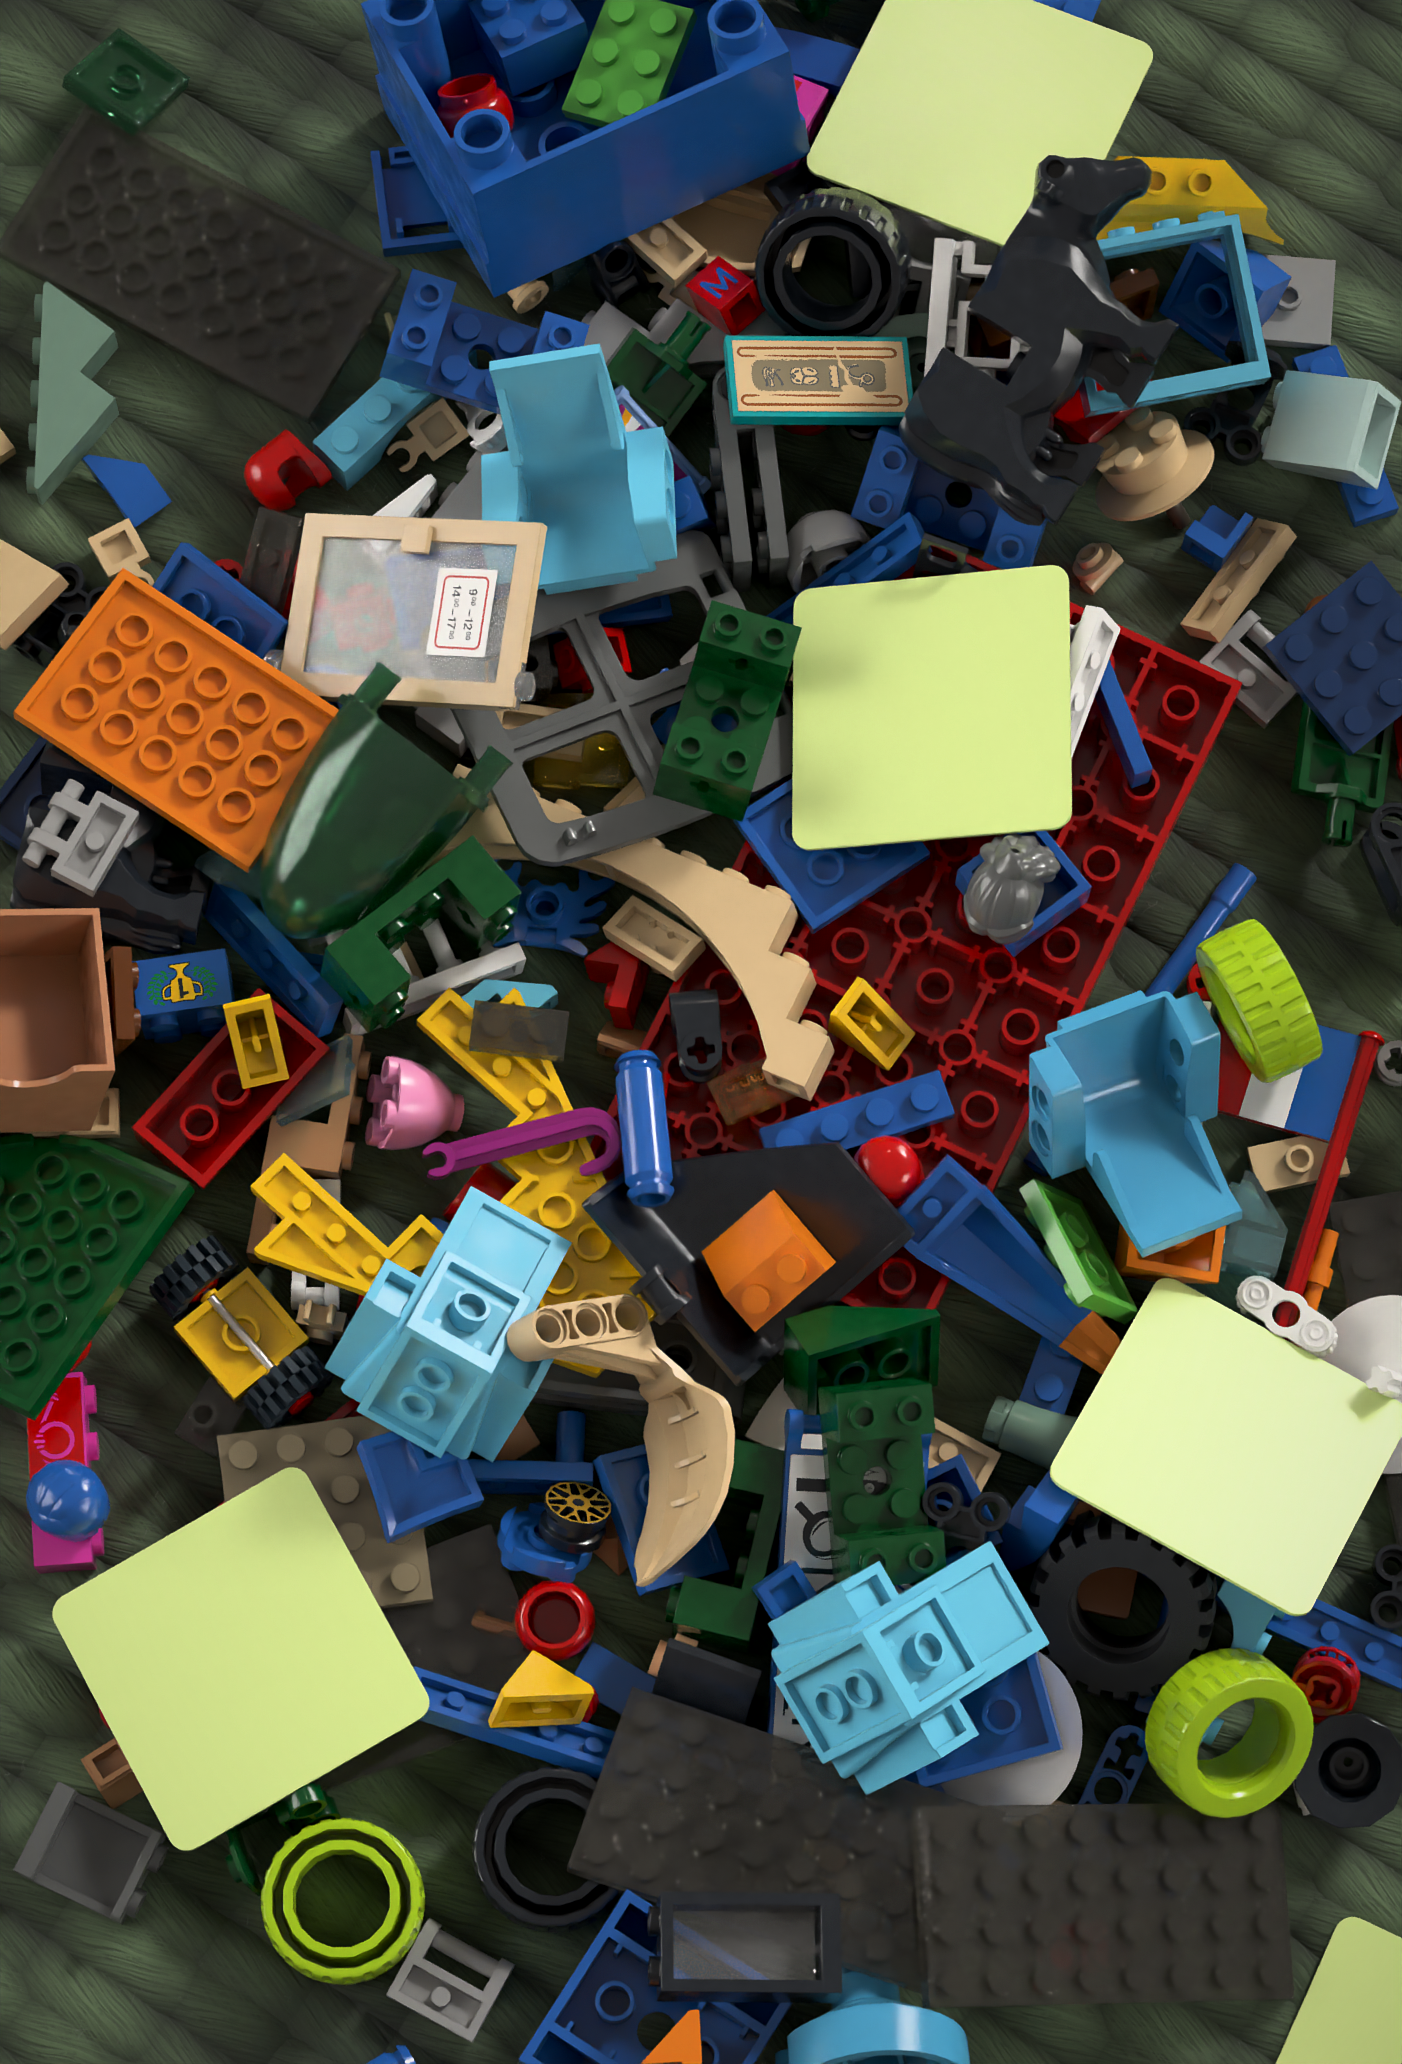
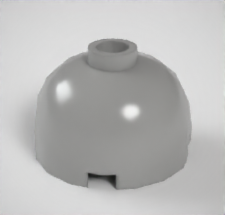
M837 510L811 512L801 517L787 534L789 551L787 578L796 593L803 590L871 540L868 532L855 518Z

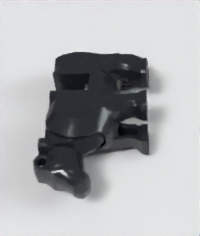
M1048 155L1037 164L1034 195L1030 206L1001 248L985 282L968 305L973 315L1029 348L1028 353L1025 354L1021 351L1017 353L1005 373L1010 380L1006 386L942 347L932 367L914 393L904 412L905 416L898 427L902 442L915 457L944 476L962 484L985 490L996 504L1015 521L1026 525L1040 526L1046 519L1057 526L1080 489L1079 486L1081 488L1085 486L1106 452L1105 448L1095 442L1081 445L1063 443L1061 435L1053 431V416L1075 395L1084 377H1090L1095 380L1108 394H1117L1122 402L1132 409L1155 373V367L1147 363L1129 362L1124 354L1129 357L1142 356L1145 360L1156 366L1179 329V324L1170 319L1155 323L1142 321L1126 305L1116 300L1114 292L1110 289V279L1104 255L1096 240L1097 234L1112 221L1127 203L1139 199L1147 193L1152 180V171L1143 160L1133 157L1109 161L1087 157L1065 158L1057 155ZM1067 476V477H1068L1069 479H1071L1073 482H1071V481H1069V480L1054 478V477Z
M92 608L85 611L65 613L57 629L60 648L64 646ZM47 741L40 760L42 794L53 796L55 792L61 793L68 779H73L85 788L78 799L79 802L89 804L98 790L138 811L139 820L94 897L51 876V868L57 860L53 855H45L38 868H33L22 860L29 847L27 839L35 827H41L50 811L29 806L25 830L16 861L10 907L12 909L99 908L102 938H114L152 954H169L181 949L182 942L196 945L202 915H206L208 900L213 886L215 862L202 860L188 869L173 871L171 869L173 862L168 858L159 857L156 850L168 827L169 821ZM67 819L57 837L68 841L78 822Z

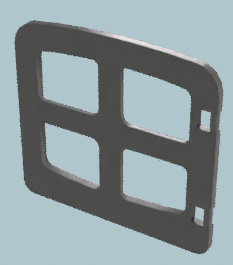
M690 530L677 534V558L656 561V570L637 574L638 581L547 595L544 589H538L530 642L554 631L564 632L568 636L593 687L594 694L591 699L514 729L503 728L495 711L450 708L516 846L524 857L534 863L550 867L562 866L642 842L715 814L653 795L664 751L651 726L650 719L655 713L681 703L694 661L644 680H633L624 672L599 621V616L605 612L680 591H689L694 594L706 617L712 600L746 610L737 590L733 588L723 568L724 564L711 539L702 531ZM714 574L723 594L710 598L701 578ZM509 597L493 603L485 658L426 655L430 627L426 629L421 646L437 680L481 682L477 674L478 668L500 656ZM783 689L779 702L784 715L774 719L751 797L792 777L793 705L785 689ZM609 733L614 735L622 746L645 793V798L584 818L562 823L550 821L545 815L522 765L527 761L598 734Z

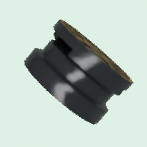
M563 1482L550 1487L544 1499L545 1510L542 1512L538 1524V1532L542 1539L553 1548L567 1553L583 1554L599 1549L604 1542L606 1534L605 1523L611 1514V1503L607 1496L597 1488L584 1483Z

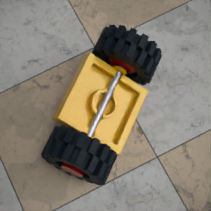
M211 1235L207 1239L203 1238L198 1241L196 1246L193 1244L188 1247L184 1254H179L175 1257V1261L167 1265L162 1270L163 1273L157 1275L153 1280L154 1283L150 1285L149 1292L173 1321L178 1319L180 1321L174 1326L175 1333L234 1402L238 1401L246 1393H249L244 1397L243 1403L265 1429L278 1428L281 1425L288 1424L293 1417L299 1416L304 1408L314 1403L313 1400L320 1397L325 1392L324 1389L332 1383L331 1380L334 1379L332 1372L324 1368L326 1365L310 1347L306 1346L309 1343L307 1335L253 1272L247 1267L233 1278L237 1274L240 1265L215 1236Z

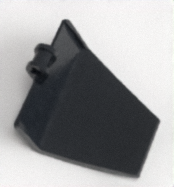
M839 1142L763 1148L672 1160L673 1180L670 1185L674 1187V1193L669 1202L657 1207H638L627 1197V1191L630 1188L625 1183L623 1170L582 1203L585 1211L642 1276L629 1288L634 1296L640 1294L658 1315L654 1319L660 1326L676 1315L736 1386H741L784 1349V1319L825 1306H834L915 1235L911 1225ZM774 1189L836 1263L766 1324L754 1332L723 1296L702 1251Z

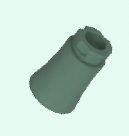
M997 1396L988 1415L982 1439L999 1444V1449L1020 1456L1049 1471L1078 1417L1043 1409L1018 1399L1014 1403L1005 1397Z

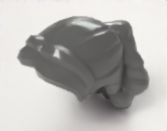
M1017 833L1009 834L1006 837H995L991 843H986L980 848V855L984 862L974 872L969 882L967 893L963 898L964 913L972 932L982 936L987 935L994 942L1003 945L1020 940L1032 929L1034 925L1033 919L1043 897L1044 883L1052 882L1060 870L1059 861L1055 858L1054 853L1049 847L1041 846L1036 836H1021Z

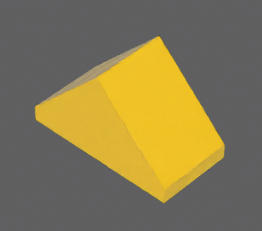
M860 977L856 978L830 1014L828 1031L887 1071L890 1070L916 1034L881 996Z
M270 994L223 1004L242 1088L247 1089L289 1079Z
M532 1650L501 1689L489 1716L488 1723L490 1728L580 1724L594 1695V1691L587 1682L537 1651Z

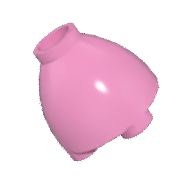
M386 1056L383 1061L381 1074H372L369 1078L366 1097L368 1102L373 1103V1112L365 1132L367 1145L377 1146L379 1149L386 1150L410 1149L437 1138L445 1131L457 1132L459 1130L464 1115L463 1095L452 1093L449 1087L435 1073L423 1065L399 1056Z

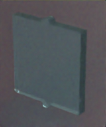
M348 1034L327 1044L330 1047L329 1052L277 1108L276 1122L281 1127L350 1095L351 1070L354 1069L355 1064L352 1062L353 1040Z

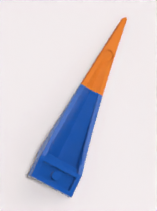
M947 1154L896 1208L915 1231L914 1237L903 1246L920 1261L990 1302L1103 1375L1122 1340L1095 1311L1083 1306L1081 1308L1077 1307L1069 1299L1063 1287L1066 1280L1062 1272L1052 1264L1043 1250L991 1191Z

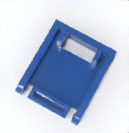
M406 146L388 148L391 167L388 169H382L380 151H370L384 257L464 248ZM448 224V233L404 238V229Z

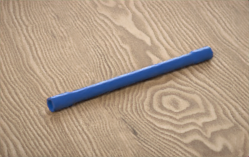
M1238 863L1232 865L1211 895L1208 905L1144 993L1146 997L1163 991L1170 992L1171 994L1174 993L1197 960V946L1216 934L1228 915L1236 910L1257 880L1256 876L1249 869ZM1031 1148L1023 1159L1024 1163L1036 1173L1047 1176V1170L1034 1149Z

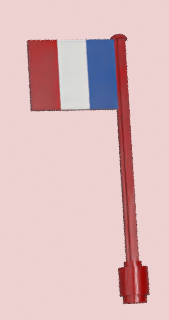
M1219 1020L1218 1029L1221 1040L1218 1113L1328 1143L1284 1287L1285 1291H1293L1303 1297L1379 1046H1384L1385 1041L1379 1033L1371 1030L1362 1031L1358 1035L1317 1025L1323 1048L1321 1056L1287 1076L1271 1083H1263L1247 1067ZM1292 1302L1279 1303L1274 1322L1282 1327L1293 1326L1299 1308Z

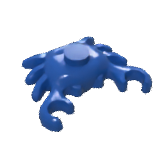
M514 862L513 866L504 872L521 891L517 906L518 914L512 922L514 925L512 931L498 943L492 944L494 948H503L519 942L520 946L562 950L583 958L587 956V948L573 938H587L599 932V925L587 922L595 920L605 912L606 903L599 901L587 908L585 905L589 901L607 893L614 887L615 880L604 877L601 880L595 881L588 876V871L580 869L578 873L579 888L575 892L570 891L565 883L561 882L554 886L542 885L536 879L531 880L526 886L522 887L518 884L522 872V863Z

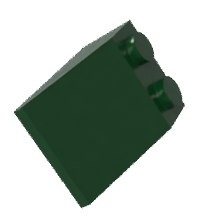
M825 1306L784 1319L783 1389L796 1409H802L806 1415H820L819 1387L914 1378L930 1383L932 1387L937 1386L940 1314L936 1309Z

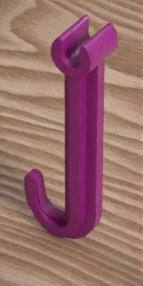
M594 1107L578 1108L447 1144L441 1142L432 1143L423 1150L422 1158L440 1155L445 1159L446 1164L443 1167L431 1169L427 1174V1177L430 1179L442 1180L453 1172L597 1135L604 1139L607 1149L603 1156L581 1165L579 1173L582 1176H590L609 1168L618 1158L622 1146L621 1133L615 1119L607 1112Z

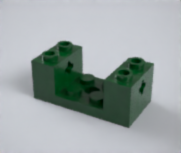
M711 601L676 720L672 724L660 762L653 795L743 822L802 627L717 601ZM718 714H726L735 720L737 727L732 731L723 732L713 726L711 719Z
M472 835L325 948L320 976L340 995L345 1007L368 1033L379 1025L386 1029L405 1013L403 1006H405V1002L409 997L407 994L411 976L392 955L405 942L403 936L416 926L423 930L431 925L441 915L442 911L439 908H442L477 949L487 941L494 945L505 938L514 928L512 922L518 914L517 906L521 891Z
M914 1378L819 1387L818 1398L833 1581L839 1583L880 1561L893 1585L918 1583L946 1567L944 1532L941 1529L928 1525V1515L925 1513L922 1505L926 1489L921 1434L935 1433L932 1384ZM873 1467H881L887 1476L886 1485L880 1492L869 1494L863 1485L864 1475Z
M735 1439L734 1465L728 1493L724 1502L751 1508L744 1541L752 1544L750 1555L740 1553L733 1587L685 1575L681 1588L672 1586L665 1621L673 1623V1637H676L677 1633L699 1641L698 1643L743 1654L748 1653L760 1603L751 1587L766 1578L781 1512L784 1450Z

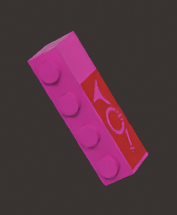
M83 1372L68 1373L34 1421L27 1417L30 1480L45 1465L56 1460L81 1462L90 1469L91 1461H99L98 1433L90 1432L89 1414L97 1413L95 1385H87ZM32 1521L34 1567L39 1574L97 1569L96 1556H104L103 1528H99L98 1533L93 1537H88V1539L81 1542H72L56 1538L44 1532Z

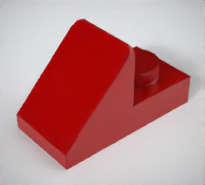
M611 941L585 957L584 963L591 981L607 984L604 1006L610 1010L614 1026L616 1028L633 1030L650 967L647 963Z

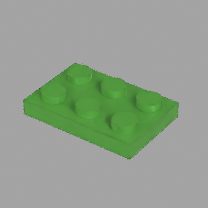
M605 0L561 109L565 117L604 127L664 100L698 18L695 11L660 0Z
M1034 1178L1022 1186L1019 1190L1027 1204L1024 1212L1031 1224L1041 1231L1047 1243L1044 1245V1251L1052 1264L1061 1270L1066 1280L1063 1287L1069 1299L1077 1307L1081 1308L1083 1306L1095 1311L1101 1317L1106 1316L1123 1324L1136 1317L1139 1311L1081 1199Z

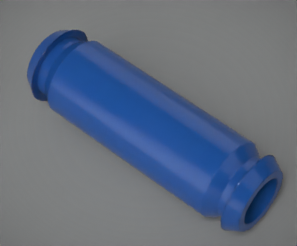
M633 1050L623 1053L614 1065L615 1071L618 1072L615 1083L625 1183L630 1188L627 1191V1197L634 1205L646 1208L666 1204L674 1193V1187L670 1185L673 1180L663 1074L659 1070L661 1061L655 1053L648 1050Z

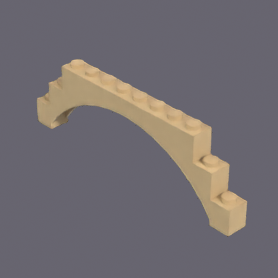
M457 764L434 811L429 804L415 797H408L407 801L392 795L368 841L359 833L347 828H343L340 833L325 827L301 873V877L311 892L351 908L357 897L390 881L429 869L472 835L494 860L529 859L524 857L516 846L478 765L470 769ZM533 788L545 815L550 821L562 823L587 817L581 814L582 811L577 806L568 801L557 799L553 803L540 798V793ZM655 837L564 865L610 878L645 895L681 919L698 936L703 938V941L710 946L731 972L752 1008L767 1056L761 1068L767 1083L811 1101L835 1050L830 1037L827 1036V1030L822 1026L809 1020H802L798 1024L817 983L806 960L789 952H784L780 956L799 917L788 893L772 885H766L762 889L748 883L749 879L745 875L730 868H724L721 872L706 866L707 862L692 852L683 850L679 855L667 850L665 845Z

